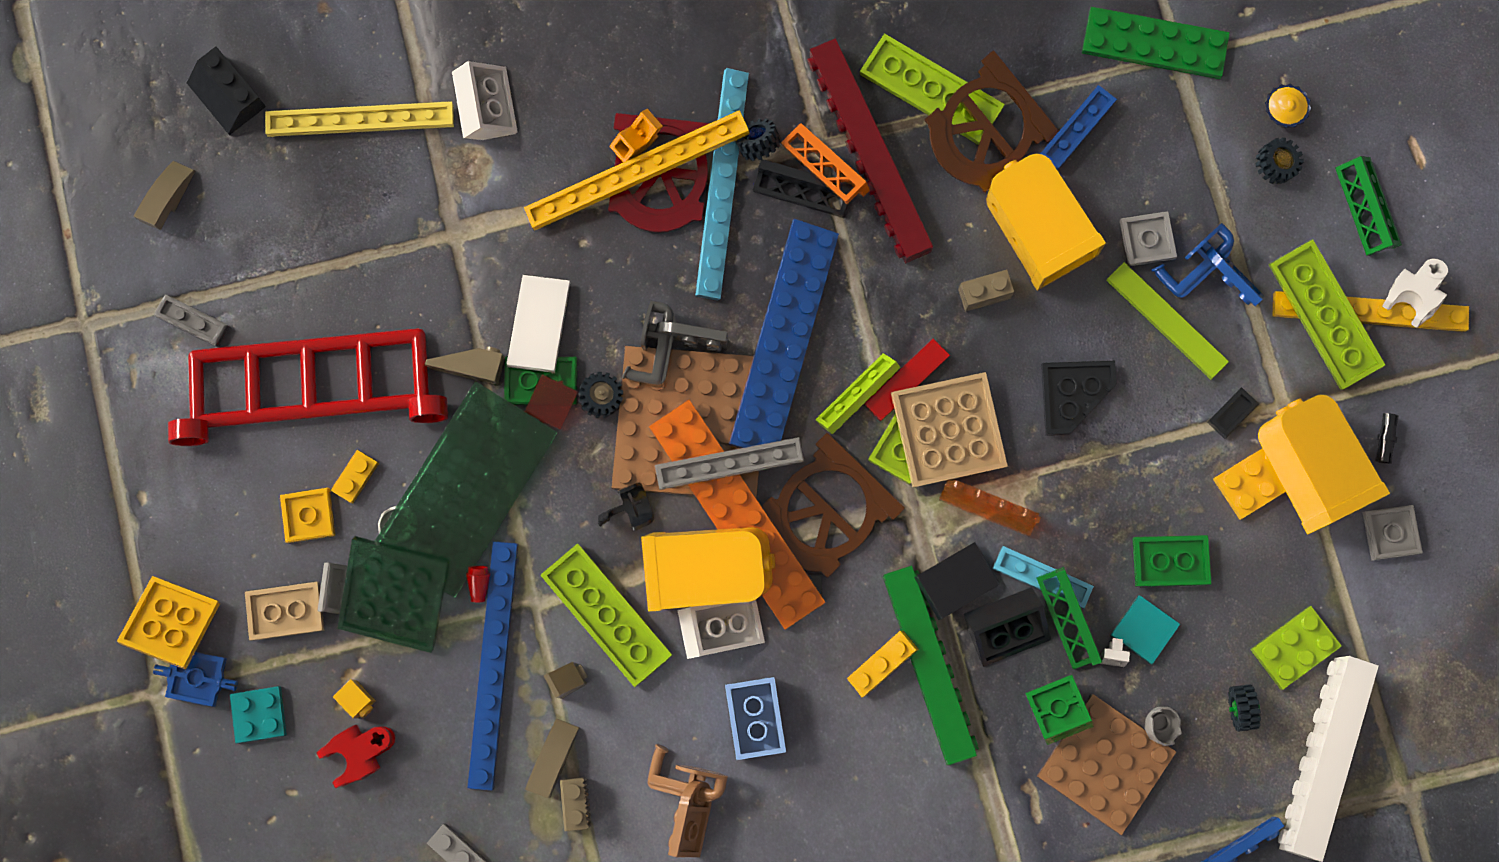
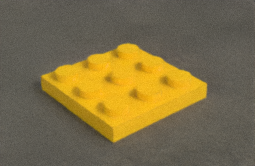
M152 576L117 642L120 645L186 670L220 603L217 600Z

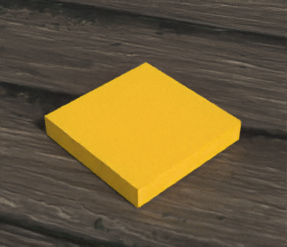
M330 488L280 495L286 543L335 536Z

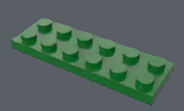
M1091 7L1082 54L1221 79L1230 32Z

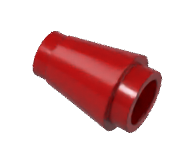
M487 566L468 567L466 577L471 602H485L491 574L488 572Z

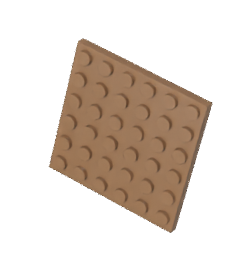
M625 346L623 373L627 366H631L633 370L652 373L657 348H647V351H644L642 347ZM671 350L666 379L662 384L654 385L622 378L621 390H623V395L621 397L623 399L619 405L612 489L619 490L640 482L645 492L695 496L688 485L659 490L655 465L672 461L649 426L687 400H690L724 452L740 449L730 446L729 441L754 356ZM759 471L740 474L757 499Z

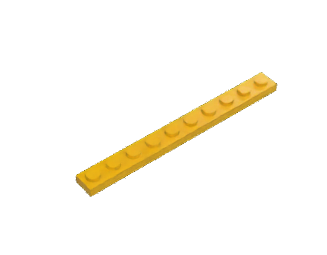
M739 110L524 207L535 231L750 134Z

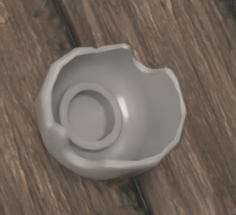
M1156 707L1149 712L1145 719L1144 728L1147 736L1159 745H1174V740L1182 734L1180 727L1181 719L1177 711L1170 707Z

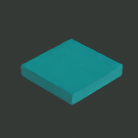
M1138 595L1110 636L1116 639H1123L1124 646L1149 664H1153L1180 624Z

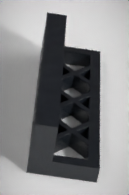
M764 159L760 160L753 192L843 218L847 204L843 201L840 210L831 208L827 200L838 196L813 173ZM763 176L772 178L776 186L770 189L759 187ZM840 182V190L847 195L851 191L852 185ZM793 184L796 186L798 193L792 196L786 195L781 187ZM814 190L818 192L821 199L810 202L804 194Z

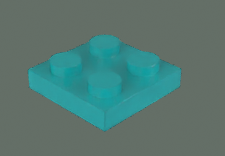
M281 686L230 694L235 743L287 735Z

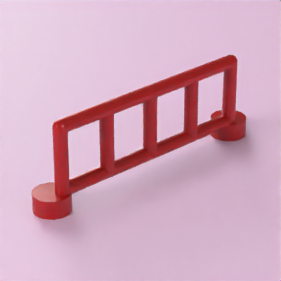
M420 328L193 350L188 355L190 418L176 419L168 422V443L175 446L206 444L209 442L208 428L408 408L409 420L411 422L436 423L448 419V400L445 396L429 395L428 368L425 365L427 360L426 334ZM412 343L414 394L373 397L370 347ZM356 349L358 399L317 403L315 353ZM300 354L302 404L261 408L259 358ZM244 360L246 410L205 414L203 364Z

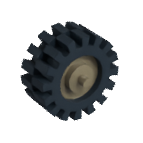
M597 372L596 375L592 373L588 378L584 379L579 388L578 402L582 404L581 409L583 411H588L587 415L591 416L593 414L595 418L600 416L605 418L609 414L612 415L618 409L623 399L621 397L623 390H621V383L616 382L617 378L615 376L611 378L609 376L610 373L606 372L604 375L602 372Z

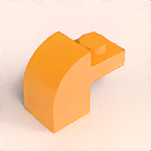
M645 109L630 127L619 132L609 147L622 162H626L644 152L658 138L657 133L663 126L648 109Z

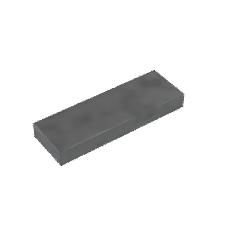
M166 294L154 313L156 317L217 347L229 328L227 324Z

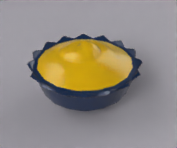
M1291 83L1288 85L1281 84L1278 88H1273L1272 92L1267 94L1265 102L1266 112L1277 125H1282L1286 128L1290 126L1296 127L1298 124H1303L1304 120L1309 117V112L1312 109L1309 105L1311 100L1307 97V93L1302 91L1299 86L1294 87Z

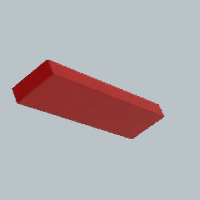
M932 339L864 403V406L881 422L894 410L892 392L918 387L950 355Z

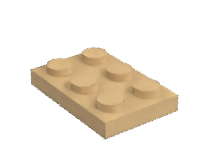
M320 582L246 591L245 600L249 640L255 641L325 631L323 612L318 611Z

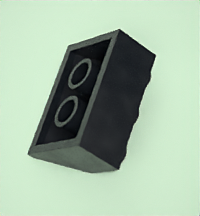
M217 46L197 60L187 84L229 135L266 107Z
M1032 587L964 613L968 632L983 667L1051 640L1043 604Z

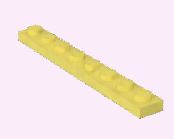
M452 102L265 111L266 135L274 137L454 127V105Z

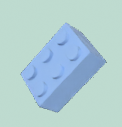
M775 678L725 685L736 760L785 753L786 748Z

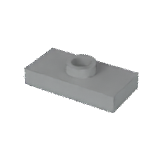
M324 563L318 604L319 612L343 614L350 566Z

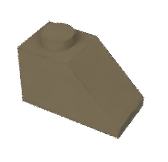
M571 662L544 675L555 698L559 699L587 685L585 678L588 677L581 664L577 666L575 662Z

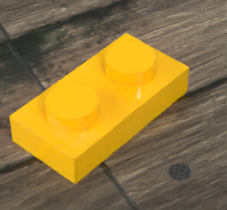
M357 450L331 491L353 504L379 463Z

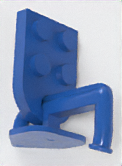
M1223 223L1214 229L1185 257L1188 260L1197 251L1205 260L1179 284L1165 270V264L1151 270L1179 298L1189 294L1216 267L1224 274L1221 278L1229 287L1232 288L1235 285L1241 291L1239 297L1247 305L1252 303L1256 306L1264 298L1261 291L1227 258L1233 248L1234 237ZM1216 233L1224 240L1217 248L1208 242Z

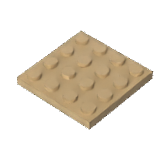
M986 372L891 393L912 488L1008 467Z

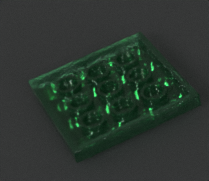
M355 536L351 541L337 629L432 653L435 647L450 560Z

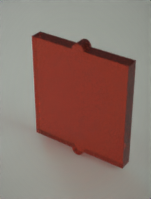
M542 374L524 413L539 419L540 423L545 422L561 429L578 391L564 385L561 380L556 381Z

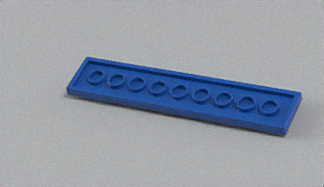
M797 219L792 221L729 441L730 446L741 449L781 441L839 233Z

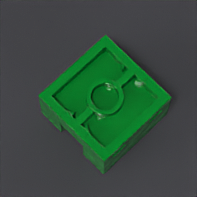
M1072 675L1025 693L1047 745L1094 727Z

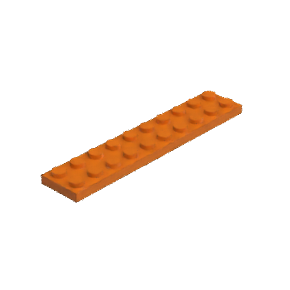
M687 400L649 426L672 462L724 452L690 400ZM740 475L688 484L717 529L755 527L767 535L770 554H774L775 568L772 569V585L762 596L784 629H787L825 603Z

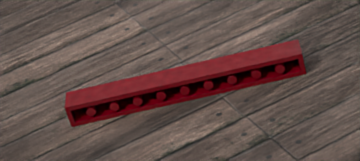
M836 38L811 48L810 57L807 59L812 72L816 71L819 77L817 79L818 86L821 92L825 91L828 96L826 100L831 113L835 112L838 118L836 120L837 127L840 133L844 132L848 139L845 141L850 154H855L857 159L855 161L856 168L859 174H864L870 189L868 194L875 197V209L878 215H883L886 221L884 227L889 237L893 236L896 245H894V249L898 258H903L906 264L931 253L933 245Z

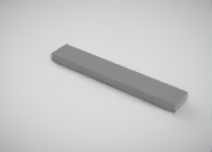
M798 437L655 465L659 490L802 463L804 458Z

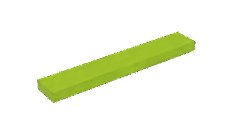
M1125 262L1107 278L1106 281L1210 380L1229 362Z

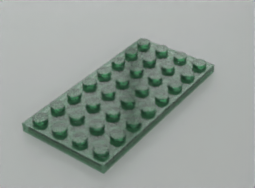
M475 381L371 545V548L455 598L467 580L466 573L468 572V567L477 564L558 432Z

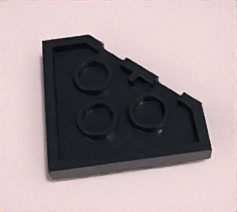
M1115 360L1050 362L1041 364L1045 436L1070 435L1117 384Z

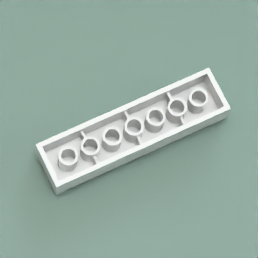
M1351 656L1334 658V661L1329 663L1327 668L1328 682L1327 685L1325 684L1322 687L1320 698L1322 699L1320 709H1316L1313 717L1315 727L1313 732L1309 733L1306 741L1308 751L1306 756H1303L1300 761L1299 770L1301 775L1299 780L1295 781L1292 789L1294 799L1292 805H1288L1285 813L1287 823L1285 829L1280 831L1278 837L1279 849L1307 859L1323 862L1378 665Z

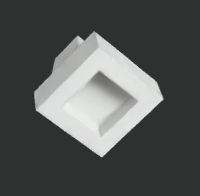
M1113 638L1112 642H1109V648H1105L1100 654L1102 660L1100 664L1119 667L1127 665L1130 652L1122 651L1123 639Z

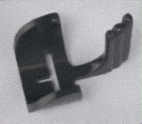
M640 482L617 490L623 501L622 505L609 509L598 516V526L601 527L606 522H609L610 517L626 511L633 531L651 524L654 520L651 505ZM628 493L631 494L634 502L641 500L640 503L635 504L639 516H636Z

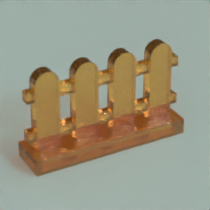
M955 479L946 480L939 501L1028 537L1031 536L1033 528L1041 519L1037 512Z

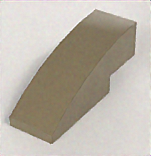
M172 161L148 190L134 217L140 222L161 231L170 211L175 212L195 170Z
M559 719L555 720L525 790L545 798H551L580 727Z

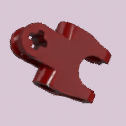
M354 725L334 736L316 753L319 759H324L335 753H340L345 757L347 762L345 772L332 782L335 788H340L354 781L363 780L378 771L381 767L376 757L394 746L396 736L393 730L388 727H374L362 734L358 725ZM379 735H384L385 737L382 739V743H377Z

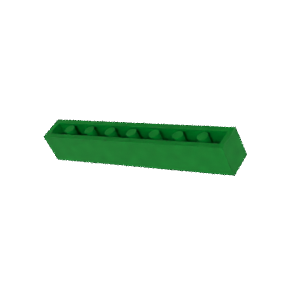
M908 566L884 574L883 580L900 630H903L919 649L910 659L946 765H951L977 756L975 750H978L979 747L975 736H970L967 726L971 724L966 711L962 712L959 702H962V697L958 687H953L951 679L954 678V673L951 665L945 664L943 655L946 654L942 640H937L935 631H938L935 618L934 616L929 617L927 611L930 604L924 594L921 593L919 585L914 578L919 574V571H914L912 566Z

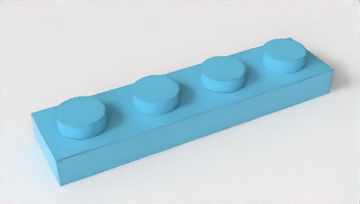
M1002 546L993 566V570L1038 590L1041 589L1036 577L1056 570L1005 546ZM1068 575L1080 608L1084 609L1094 586ZM1057 576L1043 581L1046 590L1057 593L1060 586ZM1061 590L1060 596L1065 597L1063 590Z

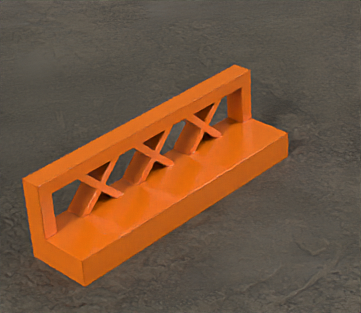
M802 123L781 142L785 149L846 204L858 193L864 197L870 191L867 182ZM798 136L799 140L804 143V148H793L790 143ZM814 152L820 158V163H810L808 161V153ZM824 167H831L837 173V177L826 178L824 176ZM840 182L851 184L853 189L845 195L840 190Z

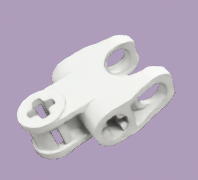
M1429 259L1416 274L1404 269L1396 278L1382 307L1389 310L1399 302L1410 304L1416 311V316L1411 325L1418 328L1434 315L1447 297V294L1439 290V287L1448 273V267L1441 260Z

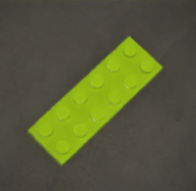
M885 33L859 74L927 115H930L936 108L943 111L950 97L961 86L968 83ZM980 89L970 93V98L993 125L1005 104ZM960 103L955 110L952 124L956 125L975 121ZM983 130L960 134L979 145Z
M1309 240L1268 264L1341 390L1385 366L1384 361L1314 240Z
M578 543L540 575L634 687H637L673 656Z

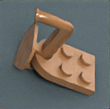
M656 744L648 775V785L654 790L681 796L678 809L674 815L675 825L668 843V855L674 857H700L711 803L723 795L728 776L715 771L684 765H676L675 769L690 773L689 782L661 776L663 759L669 750L660 744ZM706 776L716 778L714 790L710 788L708 783L703 782L706 780Z

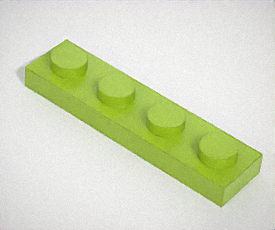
M883 353L815 420L821 427L833 434L901 367L895 360Z

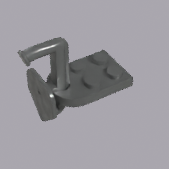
M650 301L643 325L641 347L644 351H647L650 338L658 339L652 373L633 370L631 366H627L622 378L660 385L666 379L673 340L684 342L683 345L686 347L698 348V345L707 346V350L721 352V349L727 350L728 334L726 331L676 323L671 307L661 302ZM654 312L664 314L662 322H658L657 325L653 323Z

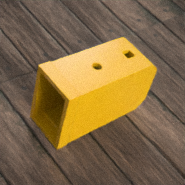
M1032 154L1019 162L1013 160L1004 166L1005 170L999 172L993 178L986 198L987 206L1029 274L1031 282L1037 291L1100 254L1106 242L1101 234L1096 231L1048 157L1042 154Z
M1317 395L1304 402L1299 398L1278 410L1276 417L1260 427L1258 433L1259 442L1297 511L1307 535L1390 494L1338 404L1331 397Z
M748 527L672 533L656 532L641 537L648 612L670 608L750 602L765 594L772 585V569L775 568L774 554H770L767 535L758 528Z

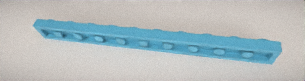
M729 68L724 70L718 120L739 110L742 116H744L749 73ZM736 141L715 149L713 153L695 293L696 297L717 301L721 299L739 155Z

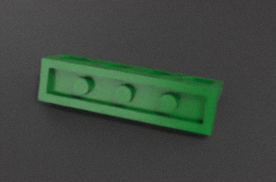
M1360 156L1335 167L1366 256L1384 249H1394L1401 246L1399 235L1371 157ZM1355 166L1357 171L1354 182L1347 180L1344 170ZM1356 188L1364 191L1365 197L1362 204L1354 201L1353 195ZM1364 210L1372 213L1373 219L1370 226L1362 223L1361 216ZM1372 232L1379 234L1382 241L1381 245L1371 248L1369 243Z
M1061 567L1036 577L1073 670L1090 663L1093 666L1102 663L1065 568ZM1057 576L1060 586L1056 594L1046 590L1044 580ZM1061 590H1063L1065 597L1060 596ZM1049 595L1055 597L1053 602H1051ZM1057 599L1068 603L1069 609L1066 616L1055 612L1054 606ZM1071 613L1073 615L1074 620L1069 618ZM1058 618L1064 620L1062 625H1060ZM1067 621L1077 625L1078 633L1075 639L1064 635L1063 629ZM1080 635L1083 640V643L1078 641ZM1067 640L1073 643L1071 648L1069 647ZM1076 644L1086 648L1089 655L1088 658L1075 662L1072 653Z

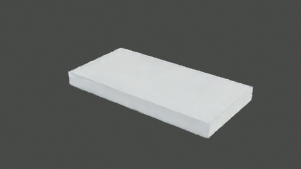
M523 275L507 359L508 367L555 373L570 281Z

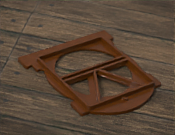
M994 50L981 60L984 66L978 71L980 78L961 86L950 97L943 111L936 108L924 119L930 129V142L934 155L944 170L961 182L978 186L983 192L990 188L995 175L1005 170L1004 166L1013 160L1019 162L1023 158L1032 141L1038 144L1044 139L1048 143L1059 132ZM984 88L999 89L1006 92L1020 108L1024 120L1022 138L1015 150L1010 147L970 98V93ZM960 103L975 121L956 125L952 124L955 110ZM983 130L975 159L971 161L958 150L954 143L953 135ZM991 140L1005 159L996 163L985 164L984 159Z
M826 433L816 443V446L819 448L813 454L816 461L804 466L792 475L784 485L778 499L770 497L761 507L802 568L807 571L821 572L828 578L841 565L838 562V558L851 553L859 547L870 534L876 520H879L881 523L888 517L894 520L905 508L836 440ZM838 471L849 475L862 488L866 499V514L858 532L804 480L818 472ZM795 489L802 492L814 504V506L800 510L788 511V504ZM823 513L815 546L810 547L794 535L789 523ZM832 522L849 540L840 546L827 549L825 544Z

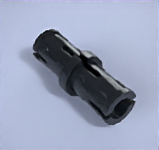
M1382 414L1380 434L1377 435L1379 442L1376 462L1392 464L1394 443H1397L1398 439L1396 437V428L1399 415Z

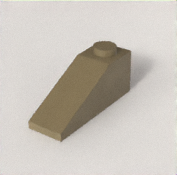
M486 347V350L477 348L427 359L425 365L431 370L498 386L505 357L500 353L501 350Z

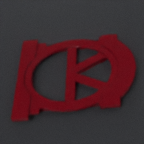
M616 113L614 130H619V132L625 130L634 123L639 115ZM655 117L663 126L657 134L674 135L677 137L710 124ZM706 154L696 158L697 170L673 168L644 181L634 194H631L629 189H626L611 196L608 210L619 213L631 225L649 232H669L682 228L690 222L702 221L704 203L699 202V199L705 189L708 177ZM616 156L614 167L623 163L618 156ZM661 177L673 207L654 209L641 204L640 201L658 178ZM672 178L695 181L693 189L684 200L680 198Z

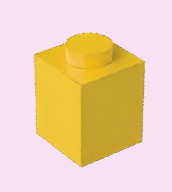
M350 679L333 696L352 718L366 717L373 710L372 705L376 702L362 685L353 679Z

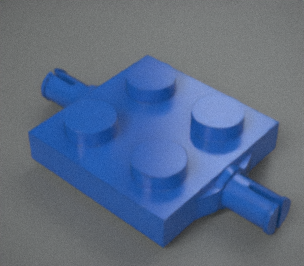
M198 652L194 653L186 670L172 664L170 667L155 665L154 669L163 670V672L153 670L154 675L167 677L168 686L165 697L211 707L216 706L221 688L236 691V686L228 684L238 685L237 680L224 678L227 658Z

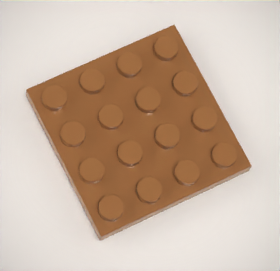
M1091 694L1085 706L1094 727L1060 740L1037 777L1119 835H1122L1176 754V751L1169 746H1162L1152 741L1143 728L1094 694Z

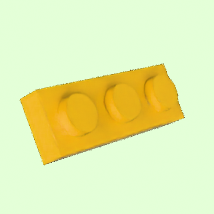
M903 630L899 631L847 679L862 698L866 697L919 649Z

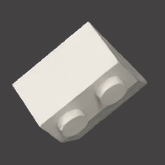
M756 600L693 606L678 610L687 659L765 643Z

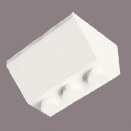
M468 61L452 72L463 138L486 140L513 135L518 132L506 67Z

